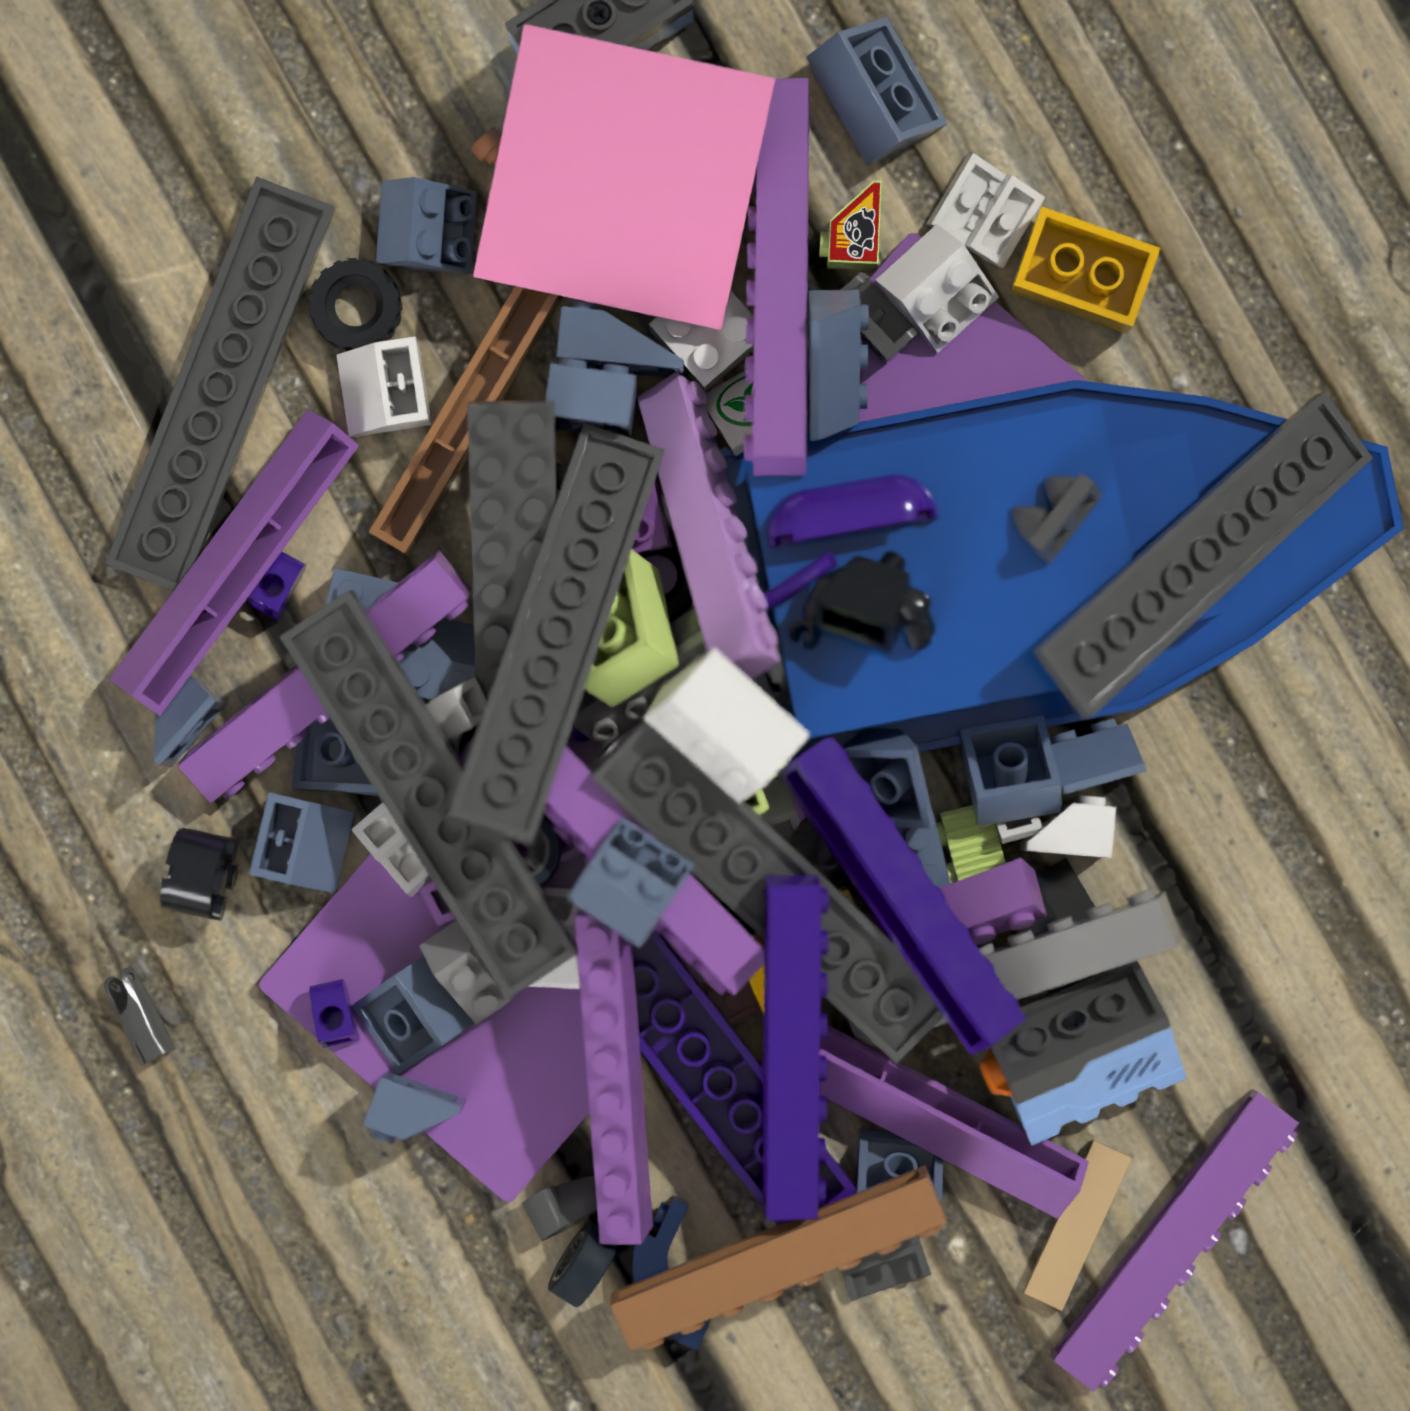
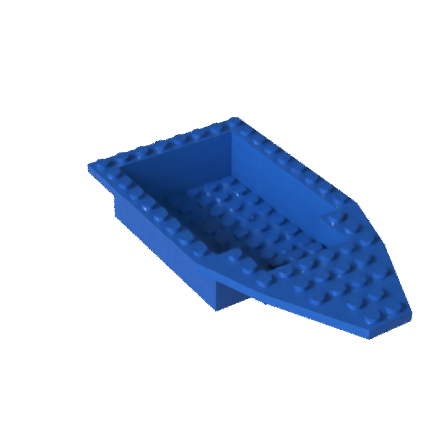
M1072 380L862 421L858 425L820 440H810L809 432H806V475L754 476L753 460H745L744 452L735 456L729 447L718 449L727 464L725 474L728 484L733 489L737 498V503L734 505L738 519L744 525L747 533L745 543L749 555L756 564L757 572L755 577L758 587L763 594L828 551L835 556L838 562V566L829 572L839 567H844L855 556L860 555L879 562L886 551H893L900 554L906 561L904 571L908 572L911 576V586L925 592L931 599V606L928 610L931 612L936 625V632L932 637L931 644L925 649L911 648L906 642V635L902 625L892 653L818 628L816 624L815 628L820 633V642L816 648L808 650L804 647V641L808 636L809 630L801 634L800 640L797 643L794 642L789 635L790 626L795 621L804 619L806 614L802 611L815 581L766 613L768 622L777 636L789 685L791 704L781 708L809 733L805 742L786 763L789 764L829 735H832L837 744L844 747L864 729H902L917 746L918 752L960 744V729L1041 715L1044 716L1046 727L1086 720L1080 716L1032 650L1288 419L1205 396ZM1360 439L1373 459L1091 718L1141 709L1256 644L1401 532L1404 527L1388 447ZM889 474H901L921 482L930 491L936 502L939 515L937 519L769 548L767 527L771 513L782 499L796 491ZM1080 474H1083L1095 482L1103 497L1053 562L1049 564L1035 553L1030 544L1018 531L1013 520L1012 507L1035 506L1051 512L1054 507L1046 494L1045 478L1056 475L1078 478ZM777 776L774 779H771L770 781L778 780L781 778Z

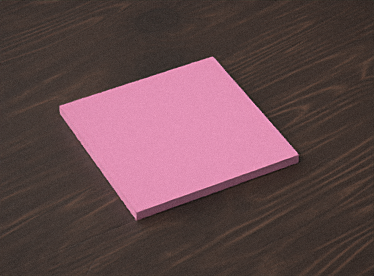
M524 24L473 277L722 330L775 78Z

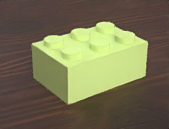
M631 550L585 686V690L612 708L679 666L659 569L633 550Z

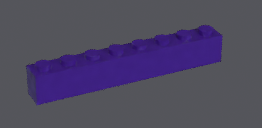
M829 735L781 768L777 774L970 1055L994 1045L1026 1020V1017L1019 1008L1017 999L1006 990L995 974L992 963L982 955L971 939L966 925L958 920L947 904L942 890L934 885L917 854L907 846L897 831V826L893 819L885 814L874 798L869 784L861 779L850 763L847 752L841 745L837 744L832 735Z
M816 874L765 875L762 1207L766 1220L818 1219V1205L825 1204L826 1200L825 1180L818 1179V1164L826 1162L825 1138H819V1122H826L827 1109L825 1096H819V1081H826L827 1079L826 1055H820V1039H827L826 1013H820V998H827L828 978L827 972H820L821 956L828 955L827 930H821V914H828L829 896L828 888H821V883Z

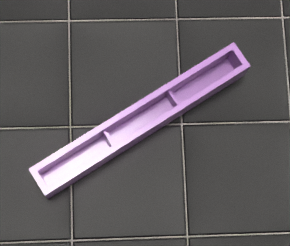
M675 372L638 396L637 399L650 445L665 450L658 474L707 651L714 647L751 680L780 663L775 646L778 640L775 631L769 625L765 612L767 601L756 581V564L747 550L745 543L747 533L744 525L738 519L734 505L737 503V498L733 489L729 486L725 474L727 464L723 455L718 450L715 439L717 429L709 418L705 405L707 403V395L699 383L696 381L691 382Z

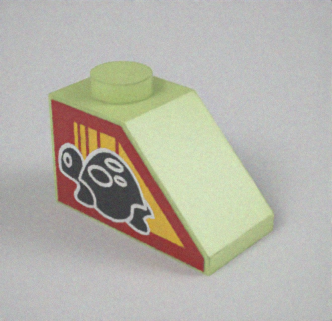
M873 180L830 220L828 232H820L819 257H827V268L877 270L882 181Z

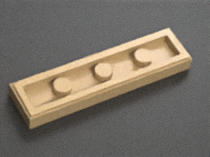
M1093 1139L1084 1157L1089 1163L1081 1190L1059 1219L1056 1218L1023 1289L1024 1294L1061 1311L1066 1304L1132 1160L1130 1156Z

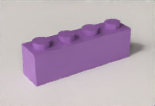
M1021 858L940 887L945 895L947 904L958 920L966 925L970 932V937L975 944L990 942L996 938V934L1009 929L1023 930L1035 924V920L1047 916L1035 870ZM873 912L866 914L889 937Z

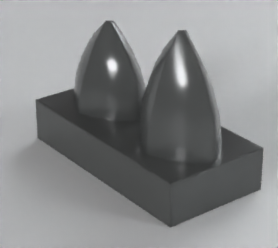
M1080 474L1078 478L1066 475L1045 478L1046 494L1054 507L1051 512L1035 506L1012 507L1013 520L1018 531L1030 544L1035 553L1049 564L1053 562L1103 497L1095 482L1083 474Z

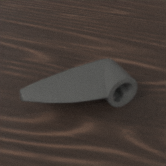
M595 1175L548 1187L522 1202L541 1241L550 1239L598 1213Z

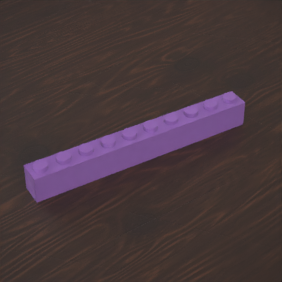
M808 78L775 79L751 194H756V205H748L749 231H756V243H748L747 249L748 268H755V280H747V306H755L754 318L746 319L747 344H754V356L746 357V382H753V395H745V421H753V434H745L744 456L745 460H753L754 476L806 475L810 114Z

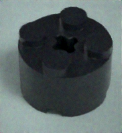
M179 828L174 835L165 863L170 866L168 878H162L160 891L161 907L179 913L221 921L227 903V897H224L225 890L234 889L238 875V865H233L237 856L239 840L191 828Z

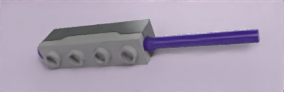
M829 551L763 594L767 601L765 612H769L838 566L835 556ZM695 607L670 624L679 666L613 708L585 690L569 733L573 739L581 742L592 740L599 747L604 748L616 738L638 725L644 719L661 688L708 652Z

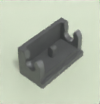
M860 272L841 289L859 290L861 305H868L869 326L868 330H860V338L885 365L920 335V332L910 324L869 279L865 272Z
M917 1235L902 1241V1245L890 1253L880 1255L878 1252H874L862 1257L861 1263L857 1266L841 1271L851 1301L931 1275L920 1239Z

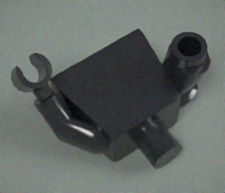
M886 551L879 562L859 555L852 557L844 567H839L819 577L815 581L802 611L806 614L804 619L797 620L790 626L789 635L797 643L800 640L801 634L809 630L808 636L804 641V647L812 650L820 642V633L815 628L816 624L818 628L892 653L902 625L906 635V642L913 649H925L931 644L932 637L936 632V625L931 612L928 610L931 606V599L925 592L911 586V576L908 572L904 571L906 568L904 558L896 552Z

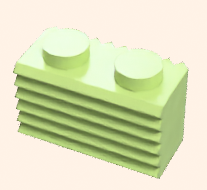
M972 805L938 813L940 822L936 823L941 846L947 847L950 863L946 864L950 883L1005 864L995 824L977 826Z

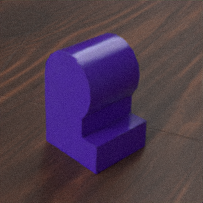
M281 551L246 599V604L279 622L286 609L287 602L304 574L306 564Z
M344 979L310 986L311 1010L318 1043L323 1048L359 1041V1032L354 1021L351 1001Z

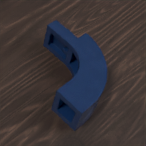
M673 1195L670 1204L661 1202L653 1219V1225L658 1227L657 1232L650 1231L641 1245L635 1244L632 1262L634 1283L669 1269L667 1261L669 1248L687 1211V1201ZM711 1319L704 1321V1326L692 1333L681 1334L679 1331L669 1335V1337L694 1350H698Z

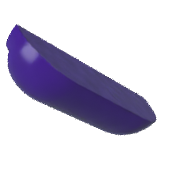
M901 474L883 475L800 490L786 496L777 504L769 518L767 527L769 548L937 519L939 515L932 494L921 482Z

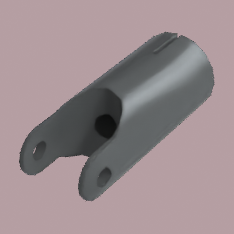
M127 967L120 973L122 983L116 977H109L105 980L104 987L141 1065H145L176 1048L137 972ZM128 974L132 976V980L128 978ZM111 984L115 986V990L111 988Z

